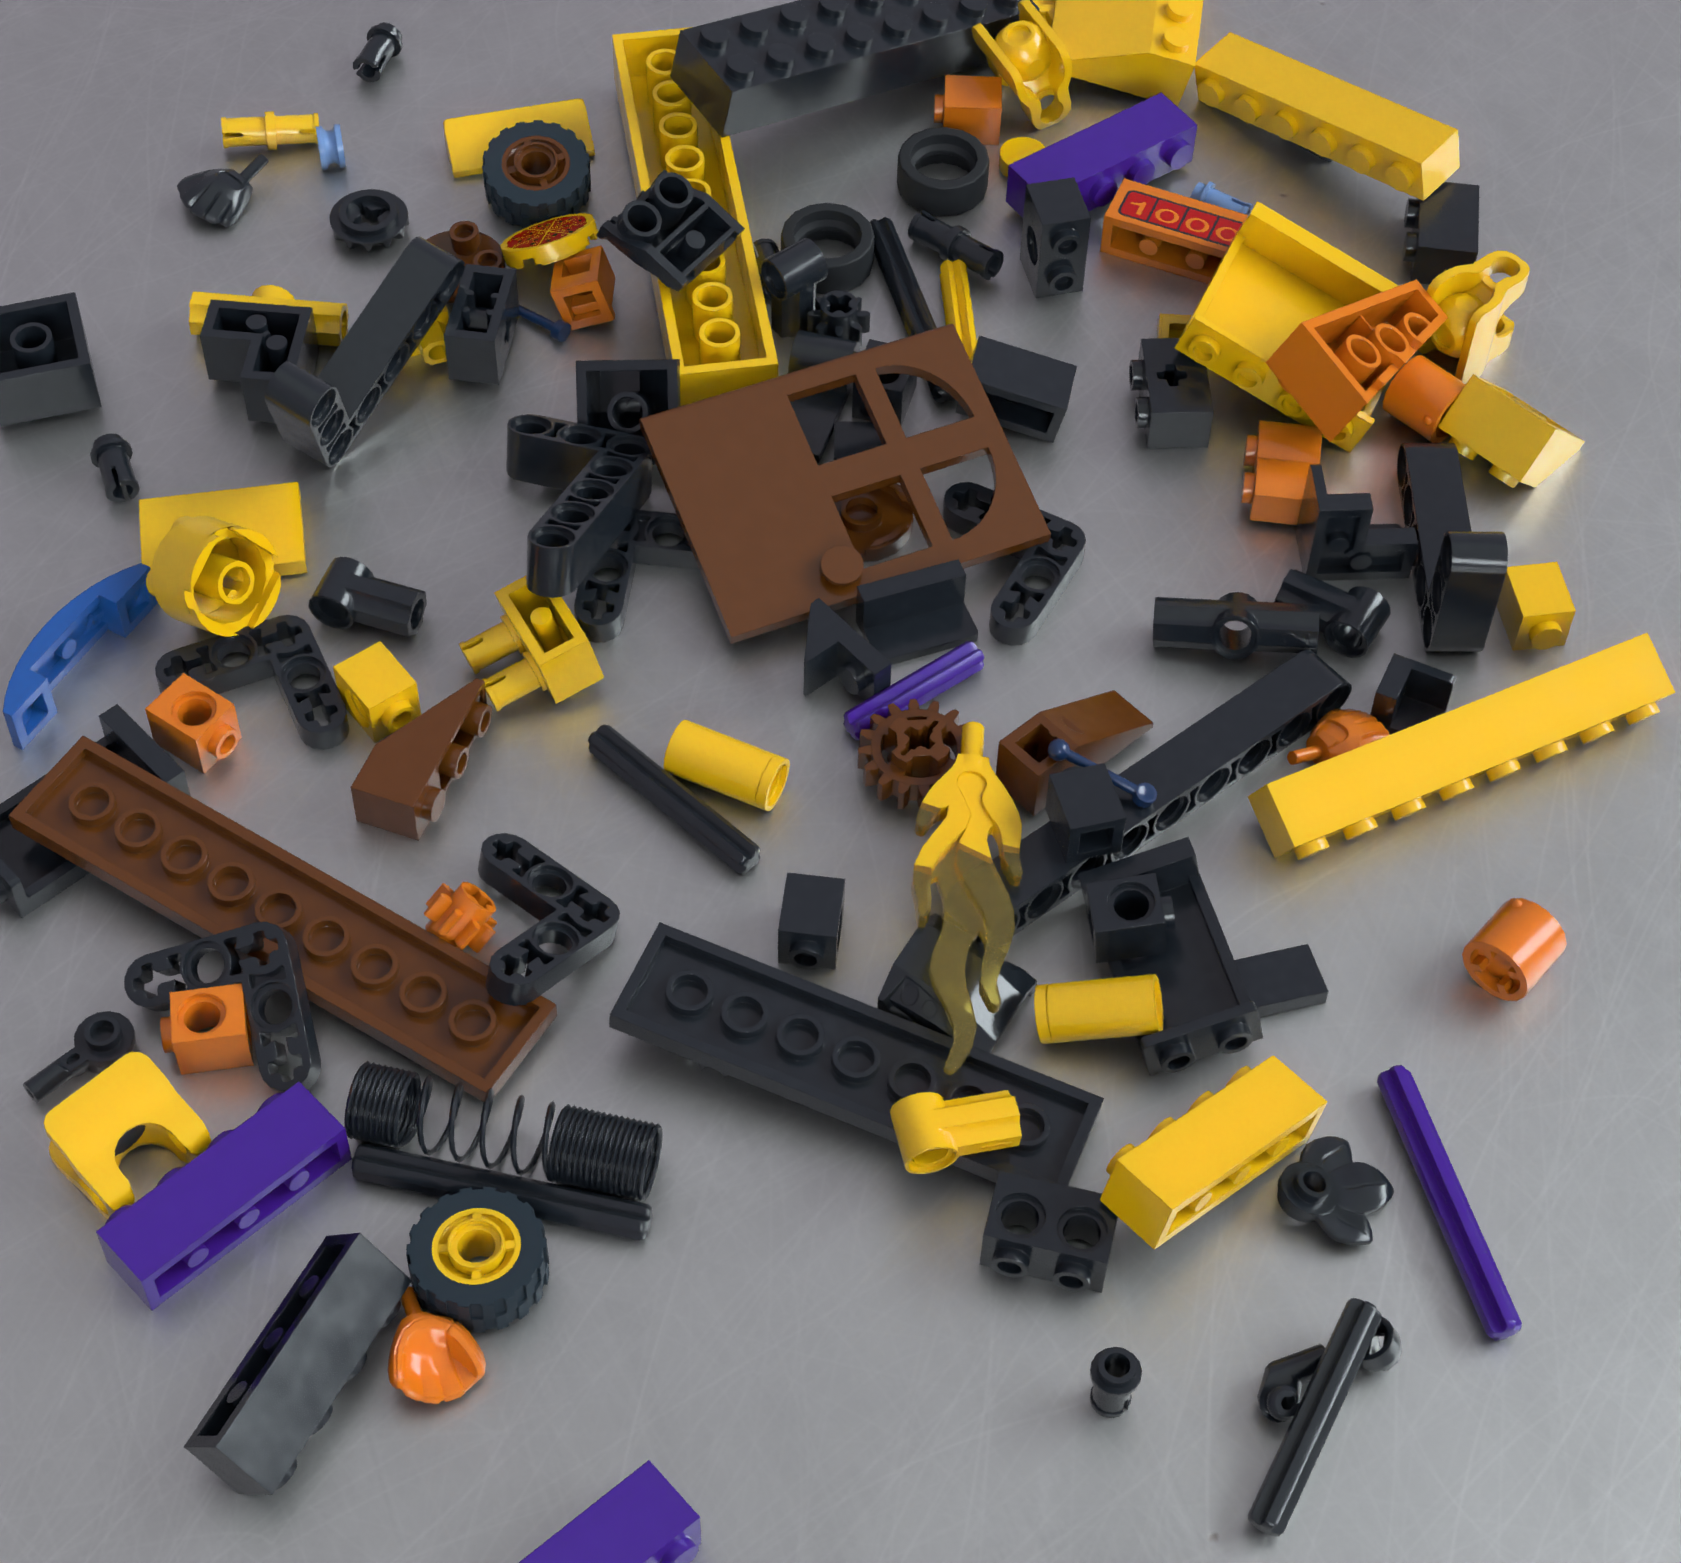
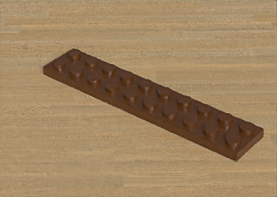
M84 735L9 814L12 828L201 938L256 922H269L287 930L294 937L297 944L309 1001L456 1086L461 1081L464 1086L463 1090L484 1102L486 1092L490 1088L494 1091V1097L497 1095L557 1017L556 1004L541 995L532 1002L518 1006L506 1005L495 1000L486 988L489 969L487 964ZM264 938V948L260 951L250 954L236 951L240 960L256 957L268 964L270 963V953L278 950V944Z

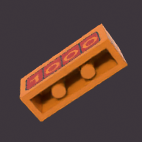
M1124 178L1104 215L1100 252L1209 284L1236 232L1248 215Z

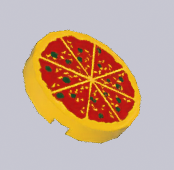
M568 214L524 228L506 238L500 246L506 264L511 268L523 269L525 266L522 260L531 258L534 259L535 265H547L586 249V246L590 244L588 236L590 240H597L596 234L598 229L592 214Z

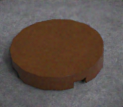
M897 483L835 502L853 547L860 553L863 562L879 561L894 555L908 542L913 529L914 519L913 512L901 485Z

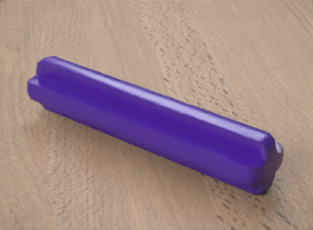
M966 641L856 705L843 715V725L846 731L850 733L854 740L860 741L861 729H870V717L873 714L887 718L888 704L894 703L901 711L908 710L910 699H916L919 706L962 682L983 669L985 657L982 650L978 649L974 642Z

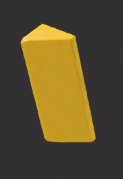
M577 98L444 120L445 147L453 177L459 178L483 174L484 151H487L489 148L488 143L493 137H498L503 129L514 127L516 123L520 122L530 123L534 122V120H543L544 123L551 124L554 122L560 124L566 130L569 128L575 133L578 140L583 141L589 157L595 156L584 100Z

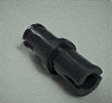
M924 210L921 211V214L917 213L911 220L908 228L909 238L940 253L941 260L945 261L948 259L953 262L960 259L966 264L968 269L981 275L986 280H990L991 277L994 278L1000 271L1004 261L1003 252L972 237L970 230L960 225L952 227Z

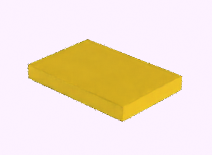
M298 482L139 499L141 563L149 566L150 569H152L158 546L177 519L184 516H208L254 530L265 536L274 546L277 556L272 555L275 572L281 573V576L307 573L301 494Z

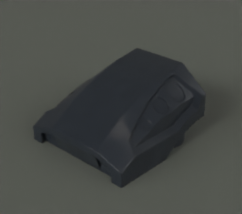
M663 170L647 191H642L635 201L628 203L617 217L613 216L610 221L607 220L602 224L596 236L599 239L608 240L638 266L656 276L667 287L679 292L713 263L742 234L745 228L709 194L692 188L691 184L683 176Z
M934 913L920 923L893 963L879 994L877 1008L991 1053L1027 996L1031 997L1034 993L1037 980L1024 969L1002 959L983 944L945 924L941 915Z

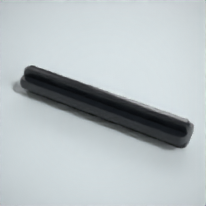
M604 724L591 733L588 738L590 753L737 873L745 874L757 865L760 860V847L614 728Z
M1351 1298L1347 1301L1248 1513V1520L1256 1529L1273 1536H1280L1284 1533L1382 1320V1314L1376 1309L1375 1305L1368 1301Z

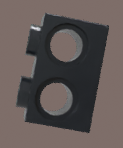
M999 1170L983 1233L979 1265L992 1267L999 1274L1008 1277L1019 1278L1027 1275L1053 1281L1057 1286L1068 1291L1083 1292L1092 1290L1102 1293L1118 1216L1100 1201L1102 1193ZM1021 1225L1028 1228L1031 1232L1022 1235L1014 1234L1007 1230L1006 1227ZM1082 1239L1089 1242L1092 1247L1080 1249L1073 1247L1067 1241Z

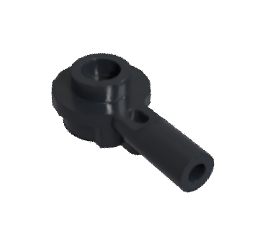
M111 1011L98 1012L87 1017L77 1027L74 1034L75 1047L24 1082V1089L32 1100L38 1103L71 1078L80 1076L87 1070L92 1073H101L125 1054L132 1052L136 1042L133 1025L122 1014Z

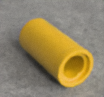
M686 719L681 721L673 732L664 757V770L668 773L767 812L771 811L778 802L785 787L790 768V762L787 758Z
M1156 974L1040 984L1035 987V1021L1042 1044L1144 1036L1163 1030V1003L1161 988Z

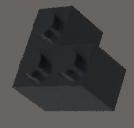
M211 299L200 333L209 380L241 382L249 421L275 423L265 402L266 388L273 374L287 361L314 374L320 352L313 309L311 307Z

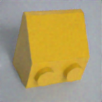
M1472 374L1438 425L1440 429L1452 436L1448 443H1454L1458 453L1472 461L1479 454L1493 464L1488 472L1512 488H1515L1518 482L1536 488L1578 452L1585 442L1506 389Z

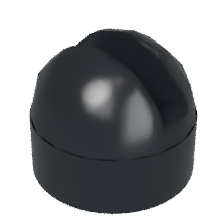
M1382 1317L1360 1367L1370 1372L1390 1370L1398 1363L1402 1353L1400 1336L1386 1318ZM1378 1336H1384L1383 1347L1381 1349Z

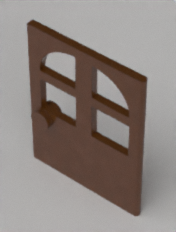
M952 323L639 419L642 433L730 644L809 619L811 603L818 598L835 611L856 604L857 586L957 559H959L963 569L1050 540L1051 532ZM890 373L907 374L930 381L949 393L961 405L969 418L906 438L878 375ZM855 383L882 445L818 465L790 402ZM987 455L994 480L992 504L976 527L963 536L952 540L923 475ZM900 483L928 548L864 568L863 558L854 549L835 502Z

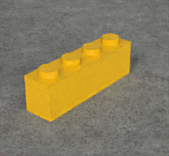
M1274 1055L1253 1069L1249 1066H1244L1231 1077L1225 1088L1216 1094H1213L1211 1091L1203 1093L1195 1100L1187 1113L1177 1120H1174L1172 1117L1164 1119L1155 1127L1148 1139L1137 1147L1131 1143L1122 1147L1113 1156L1106 1168V1172L1110 1174V1177L1100 1197V1201L1155 1250L1308 1142L1328 1101Z

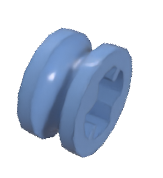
M334 124L333 128L329 131L324 130L322 126H316L322 170L328 169L332 163L338 164L340 168L346 167L340 124Z

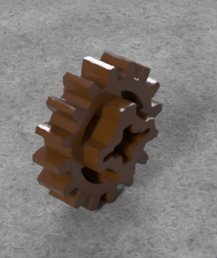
M910 699L908 710L901 711L898 706L891 703L888 704L887 718L873 714L870 717V729H861L857 766L858 769H863V784L865 787L878 784L877 799L880 801L889 798L891 795L898 797L897 809L903 810L909 801H917L920 809L921 803L928 791L953 766L958 753L961 754L962 726L964 724L958 726L959 711L954 709L943 715L939 713L938 701H933L928 709H920L917 700ZM950 748L954 753V760L950 758ZM883 750L887 752V761L889 762L888 764L882 756Z

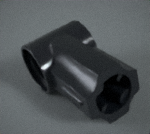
M804 238L765 258L760 264L763 282L771 293V328L781 338H795L799 330L807 331V312L815 310L816 284L826 279L828 274L827 263L820 248L812 240Z
M337 557L327 568L309 600L308 607L317 620L335 629H347L354 622L409 637L411 634L416 635L422 625L427 600L425 591L376 578L369 568L360 561L349 557Z
M1290 569L1274 601L1277 603L1320 604L1319 631L1324 633L1327 644L1334 651L1349 658H1359L1366 654L1391 614L1387 600L1372 588L1355 586L1346 592L1296 569Z

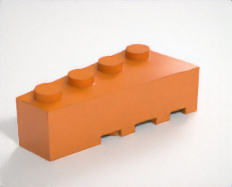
M1416 279L1301 322L1265 363L1276 375L1280 386L1293 396L1322 434L1331 442L1448 317Z

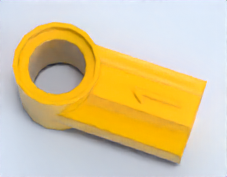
M1008 1090L945 1101L938 1093L922 1092L900 1099L890 1109V1116L905 1170L913 1174H929L940 1171L953 1164L959 1156L1019 1146L1022 1137L1015 1096H1011Z

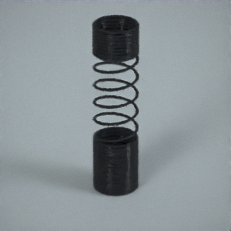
M367 1061L359 1067L352 1081L344 1117V1128L350 1139L354 1138L357 1141L360 1139L363 1142L377 1143L380 1146L395 1147L399 1150L406 1146L417 1132L418 1142L423 1153L430 1156L439 1151L448 1137L450 1152L454 1160L459 1163L469 1158L479 1143L480 1156L485 1167L488 1169L499 1165L510 1148L513 1168L516 1174L520 1176L533 1168L542 1152L543 1171L547 1180L552 1183L555 1181L557 1184H567L570 1187L573 1185L575 1188L591 1189L593 1192L597 1190L599 1193H609L612 1196L615 1194L617 1197L621 1195L623 1198H633L635 1201L639 1199L641 1202L647 1199L652 1189L662 1148L663 1132L659 1123L655 1125L653 1122L637 1121L635 1118L631 1120L629 1117H619L617 1114L613 1116L611 1113L607 1115L599 1110L596 1112L593 1109L589 1111L587 1108L583 1110L582 1107L577 1108L575 1105L571 1107L567 1104L557 1118L548 1153L549 1131L556 1107L554 1101H552L547 1108L543 1134L529 1164L524 1170H521L517 1163L516 1146L517 1130L525 1103V1098L522 1094L518 1096L516 1101L512 1129L506 1144L495 1162L490 1163L486 1157L485 1131L494 1099L492 1088L488 1089L485 1095L477 1134L470 1148L460 1157L455 1151L454 1123L463 1095L464 1086L461 1081L456 1084L453 1092L446 1129L439 1142L431 1150L426 1148L423 1136V1117L427 1110L433 1087L431 1075L425 1078L421 1089V1080L417 1072L400 1070L399 1068L382 1066L381 1064L377 1065L374 1062L371 1064Z

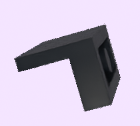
M959 559L857 586L856 623L863 638L888 659L892 665L955 648L966 641L976 642L978 639V629L964 603L966 573Z

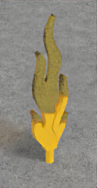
M974 721L967 722L962 726L961 754L958 753L953 766L932 786L923 799L917 814L914 830L916 835L923 837L938 821L943 820L922 846L914 863L911 893L915 906L917 926L920 928H925L929 920L932 900L931 884L936 882L942 900V931L933 950L929 976L933 989L953 1029V1046L944 1068V1072L947 1075L954 1074L970 1054L977 1029L965 977V964L969 948L976 937L979 936L985 950L980 968L979 994L987 1010L991 1013H997L1001 1005L997 980L1009 953L1015 931L1013 906L991 858L987 838L990 835L993 836L998 845L1001 870L1008 883L1012 886H1019L1023 875L1020 862L1022 834L1020 815L1012 797L994 773L989 757H983L984 726Z

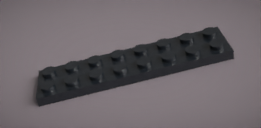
M659 922L609 1017L610 1028L896 1143L898 1141L890 1116V1109L892 1105L902 1098L922 1092H933L941 1095L945 1101L1008 1090L1011 1096H1015L1020 1113L1022 1137L1019 1146L959 1156L951 1164L995 1183L999 1170L1069 1186L1104 1100L1103 1097Z

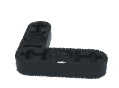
M960 482L952 485L946 490L943 500V520L946 526L960 535L970 532L988 512L992 504L994 490L972 482ZM1043 510L1040 511L1051 532L1050 540L1009 554L1021 560L991 605L990 633L1003 644L1011 646L1022 645L1035 637L1078 571L1084 558L1086 538L1082 529L1070 521ZM1061 544L1065 545L1061 548V550L1057 549L1061 546ZM1038 575L1047 578L1052 584L1045 589H1033L1027 586L1024 580L1030 576ZM1019 603L1024 605L1023 618L1017 617L1013 622L1007 621L1015 616L1019 610Z
M639 510L619 535L617 549L609 548L580 583L576 593L574 613L576 621L589 641L595 643L607 642L621 633L626 617L636 563L700 570L676 513ZM664 533H673L680 536L682 541L674 546H663L655 542V538ZM602 568H614L622 573L620 577L613 581H601L593 576L595 572ZM598 600L606 601V612L603 613L601 619H593L596 616Z
M277 616L263 621L254 629L249 626L243 627L240 631L236 632L238 634L236 636L224 637L218 635L172 650L164 654L156 664L155 673L160 693L166 690L178 678L177 674L184 672L217 694L274 676L297 731L306 745L313 749H331L340 745L348 736L350 729L345 703L310 626L304 619L298 616ZM290 638L293 645L285 646L282 640ZM259 646L264 647L265 655H259ZM233 652H243L250 656L240 666L228 667L221 664V660ZM210 663L212 672L206 673L204 664ZM303 674H313L320 679L315 686L308 689H297L290 685L294 678ZM321 705L325 719L330 724L321 726L314 718L313 708Z
M501 833L492 835L483 842L478 865L480 878L539 920L538 923L501 947L491 956L486 980L487 991L495 1000L506 1005H525L538 998L607 949L615 941L620 911L610 898L525 839L517 835ZM540 886L552 887L559 890L562 895L555 897L545 896L538 893L534 888ZM544 943L559 944L565 947L568 952L559 955L543 951L539 945Z
M256 922L143 955L128 967L124 977V988L128 998L136 1005L156 1012L170 1010L169 992L242 983L258 1067L263 1081L271 1088L282 1092L287 1091L297 1082H300L307 1090L311 1089L317 1082L321 1072V1058L297 944L294 937L287 930L269 922ZM264 938L278 944V950L270 953V963L268 964L256 957L240 960L236 951L238 950L245 954L260 951L264 948ZM219 951L224 959V970L217 980L211 983H204L198 975V963L206 953ZM153 970L165 976L181 974L185 982L182 983L174 979L161 983L157 988V996L144 990V984L153 980ZM285 991L292 1000L290 1016L280 1024H271L265 1016L266 1002L273 994ZM298 1032L297 1037H286L289 1053L302 1058V1065L294 1068V1079L291 1080L289 1076L279 1073V1066L287 1063L285 1044L275 1040L271 1042V1037L290 1036Z

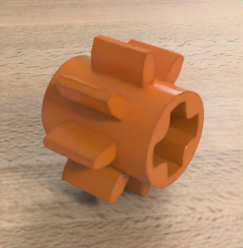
M462 882L453 891L445 883H442L425 903L428 908L424 915L431 919L425 925V930L460 950H463L468 945L473 951L479 953L496 933L493 928L497 922L491 918L496 911V906L492 899L474 884Z

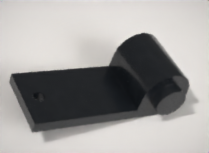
M799 330L793 341L788 373L860 352V342ZM853 383L790 402L817 463L822 458L835 428V421H838Z

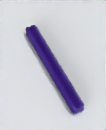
M1402 1065L1392 1066L1389 1070L1378 1075L1377 1084L1485 1333L1495 1341L1507 1339L1521 1330L1522 1322L1411 1072Z

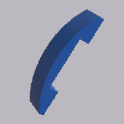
M142 563L131 566L89 587L60 609L33 638L14 669L4 698L3 714L15 747L24 750L58 713L51 691L107 630L126 638L157 605L158 602L155 596L151 595L146 587V577L151 570L149 566Z

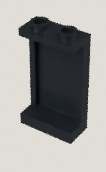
M118 704L99 715L104 737L96 743L191 796L185 771ZM45 775L0 804V905L7 902L21 918L89 874L88 871L12 828L9 814Z
M1189 837L1078 874L1085 904V883L1156 873L1160 895H1171L1176 927L1172 930H1166V953L1107 962L1113 978L1156 974L1158 977L1163 1003V1030L1150 1035L1135 1036L1149 1076L1161 1072H1179L1190 1067L1196 1060L1220 1052L1225 1054L1236 1053L1247 1048L1253 1041L1263 1038L1258 1009L1255 1002L1249 998L1199 874L1196 854ZM1126 915L1122 918L1126 920H1136L1141 917L1137 915Z

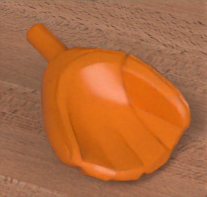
M1334 709L1325 714L1314 726L1306 741V748L1290 751L1287 754V760L1291 765L1311 760L1318 764L1389 735V732L1381 722H1378L1376 717L1366 712L1355 709Z
M408 1286L400 1298L407 1317L403 1318L399 1323L392 1340L388 1359L389 1381L395 1389L402 1390L405 1396L416 1402L439 1404L441 1401L449 1402L460 1398L484 1376L486 1368L484 1354L473 1336L461 1323L455 1322L453 1318L423 1312L414 1289Z

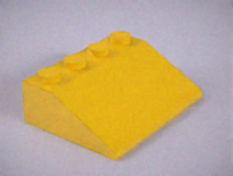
M1055 0L1051 28L1067 47L1072 61L1073 78L1147 99L1162 92L1178 107L1196 63L1203 0Z

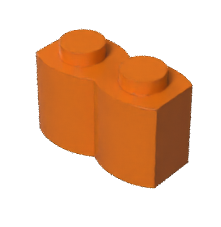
M1259 420L1257 435H1247L1243 466H1252L1253 469L1252 472H1244L1241 503L1250 504V520L1297 525L1309 465L1320 464L1322 432L1317 426Z

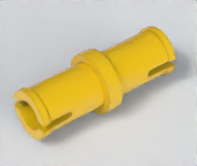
M274 111L264 112L265 116L221 117L224 148L267 145L268 150H277V145L318 144L316 126H319L318 113L275 116Z

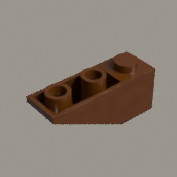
M476 678L375 744L350 787L356 820L358 822L419 841L429 821L436 822L444 808L446 791L453 778H461L467 767L471 745L476 736L481 738L485 735L491 722L492 707L487 705L484 680Z
M1115 690L1041 711L999 741L996 776L1010 796L1030 814L1035 816L1045 809L1049 774L1059 773L1069 767L1076 766L1065 759L1055 761L1050 758L1047 750L1051 741L1063 739L1069 744L1070 750L1097 764H1102L1112 759L1152 729L1153 722Z

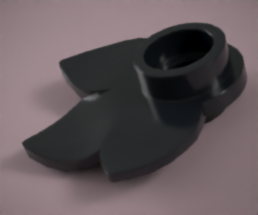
M1336 1136L1314 1139L1306 1144L1301 1151L1299 1162L1287 1166L1280 1175L1277 1184L1279 1205L1289 1217L1305 1223L1316 1221L1330 1238L1347 1245L1371 1244L1373 1241L1372 1229L1365 1215L1384 1207L1394 1194V1188L1386 1176L1369 1164L1353 1162L1349 1142Z

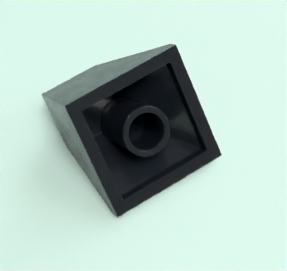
M680 359L576 361L577 423L644 437L639 424L640 418L681 406Z

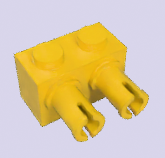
M526 576L494 592L504 615L500 616L502 622L465 642L458 643L475 675L480 673L482 669L516 651L520 655L523 654L524 659L487 679H482L485 682L486 693L497 712L538 688H541L543 692L548 690L557 704L605 678L587 636L563 598L542 597L532 593L527 588Z

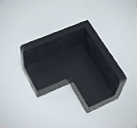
M1309 465L1295 532L1303 573L1321 581L1409 578L1418 546L1415 527L1402 528L1399 524H1370L1374 510L1370 493L1327 494L1322 465Z

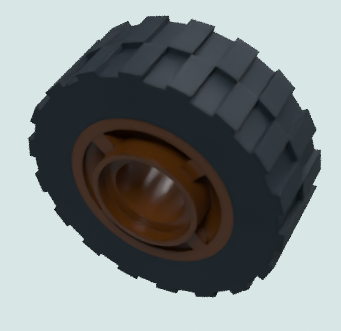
M534 120V122L530 123L520 122L516 123L514 127L503 129L498 137H493L488 143L489 148L487 151H484L482 165L486 199L488 204H492L493 212L498 217L502 216L505 218V222L511 225L522 226V229L551 218L578 214L582 206H586L589 200L588 192H591L589 154L586 153V146L583 141L578 140L575 133L569 128L566 130L560 124L554 122L551 124L544 123L543 120Z

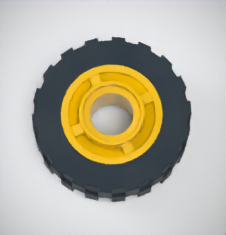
M472 1187L460 1189L459 1193L450 1196L446 1194L440 1197L435 1205L431 1208L428 1206L420 1214L421 1219L419 1222L413 1224L409 1233L410 1244L406 1245V1256L412 1288L422 1310L426 1309L429 1313L453 1318L455 1322L461 1323L467 1330H473V1333H485V1330L497 1328V1330L508 1327L509 1323L517 1318L521 1320L529 1314V1308L534 1303L538 1304L542 1298L543 1286L548 1284L549 1256L545 1230L541 1219L535 1217L534 1209L527 1202L522 1203L519 1201L517 1195L508 1191L502 1193L492 1187H483V1189L472 1190ZM475 1257H489L482 1262H469L470 1259Z

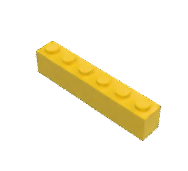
M1232 32L1223 37L1195 63L1194 69L1199 101L1422 201L1429 197L1460 168L1458 129Z

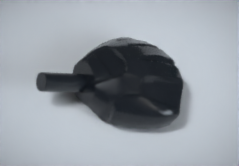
M260 153L240 174L233 169H213L187 176L177 185L180 199L190 209L191 213L211 224L220 223L228 228L240 218L250 201L253 187L249 182L269 161Z

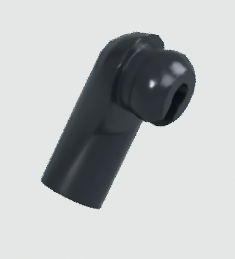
M1322 1344L1274 1360L1266 1366L1257 1399L1263 1415L1270 1421L1280 1423L1293 1419L1299 1406L1303 1384L1310 1382L1325 1350Z

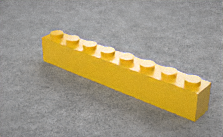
M1647 632L1270 782L1247 797L1274 858L1276 859L1294 851L1297 859L1301 860L1329 848L1330 846L1326 838L1343 831L1346 840H1351L1378 828L1375 820L1376 817L1391 812L1395 821L1425 809L1426 805L1423 798L1439 792L1442 801L1449 800L1473 789L1474 786L1470 780L1486 773L1489 781L1493 782L1520 770L1521 766L1518 760L1533 754L1536 762L1539 763L1567 751L1568 748L1565 741L1579 735L1582 743L1586 744L1613 732L1614 729L1611 722L1625 717L1630 726L1660 713L1656 703L1676 692Z

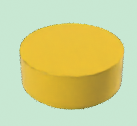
M1015 137L1007 140L1000 148L999 169L1001 173L1008 178V166L1045 148V146L1038 140L1029 137Z

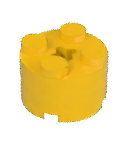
M184 516L172 524L171 530L158 546L152 569L146 577V587L148 592L155 596L163 611L173 619L216 635L231 637L238 635L236 632L240 631L243 627L249 626L254 629L268 617L278 599L281 587V573L275 572L272 555L277 556L274 546L262 534L213 517Z

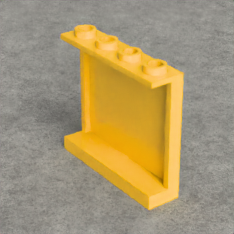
M1257 201L1236 232L1174 348L1300 424L1316 426L1293 396L1280 386L1276 375L1265 362L1301 322L1399 285ZM1385 385L1331 441L1332 443L1349 453L1353 450L1375 421L1371 415Z

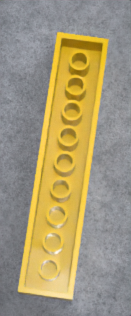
M692 27L612 35L614 80L636 199L642 191H647L651 187L653 181L663 170H666L667 172L683 176L688 180L692 188L709 194L745 228L742 234L713 263L679 292L667 287L650 273L666 359H680L681 406L778 377V359L730 136L722 138L670 77L680 30Z

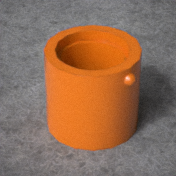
M1418 355L1409 360L1391 381L1384 396L1383 409L1430 442L1441 443L1450 435L1440 429L1438 425L1466 384L1423 355Z
M1511 898L1494 913L1466 944L1462 957L1468 973L1481 988L1500 999L1518 1001L1529 993L1564 953L1567 942L1559 922L1546 909L1524 898Z

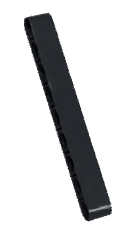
M1311 649L1298 653L1118 774L1136 785L1144 782L1149 783L1157 791V798L1151 806L1142 808L1134 803L1131 794L1114 786L1127 817L1121 852L1066 863L1049 821L1021 840L1017 858L999 857L998 855L991 860L989 868L982 866L960 881L946 897L943 904L944 912L972 939L990 950L998 947L1081 890L1079 873L1129 857L1309 733L1325 714L1331 710L1340 709L1351 693L1352 685Z

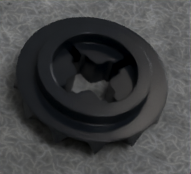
M376 189L360 190L344 196L333 206L329 217L335 240L345 241L349 249L363 245L368 252H370L374 245L379 244L389 248L392 239L404 238L405 226L409 225L408 210L405 203L398 196L390 192ZM363 215L366 220L369 219L372 223L378 222V224L371 226L367 222L362 223L361 216Z

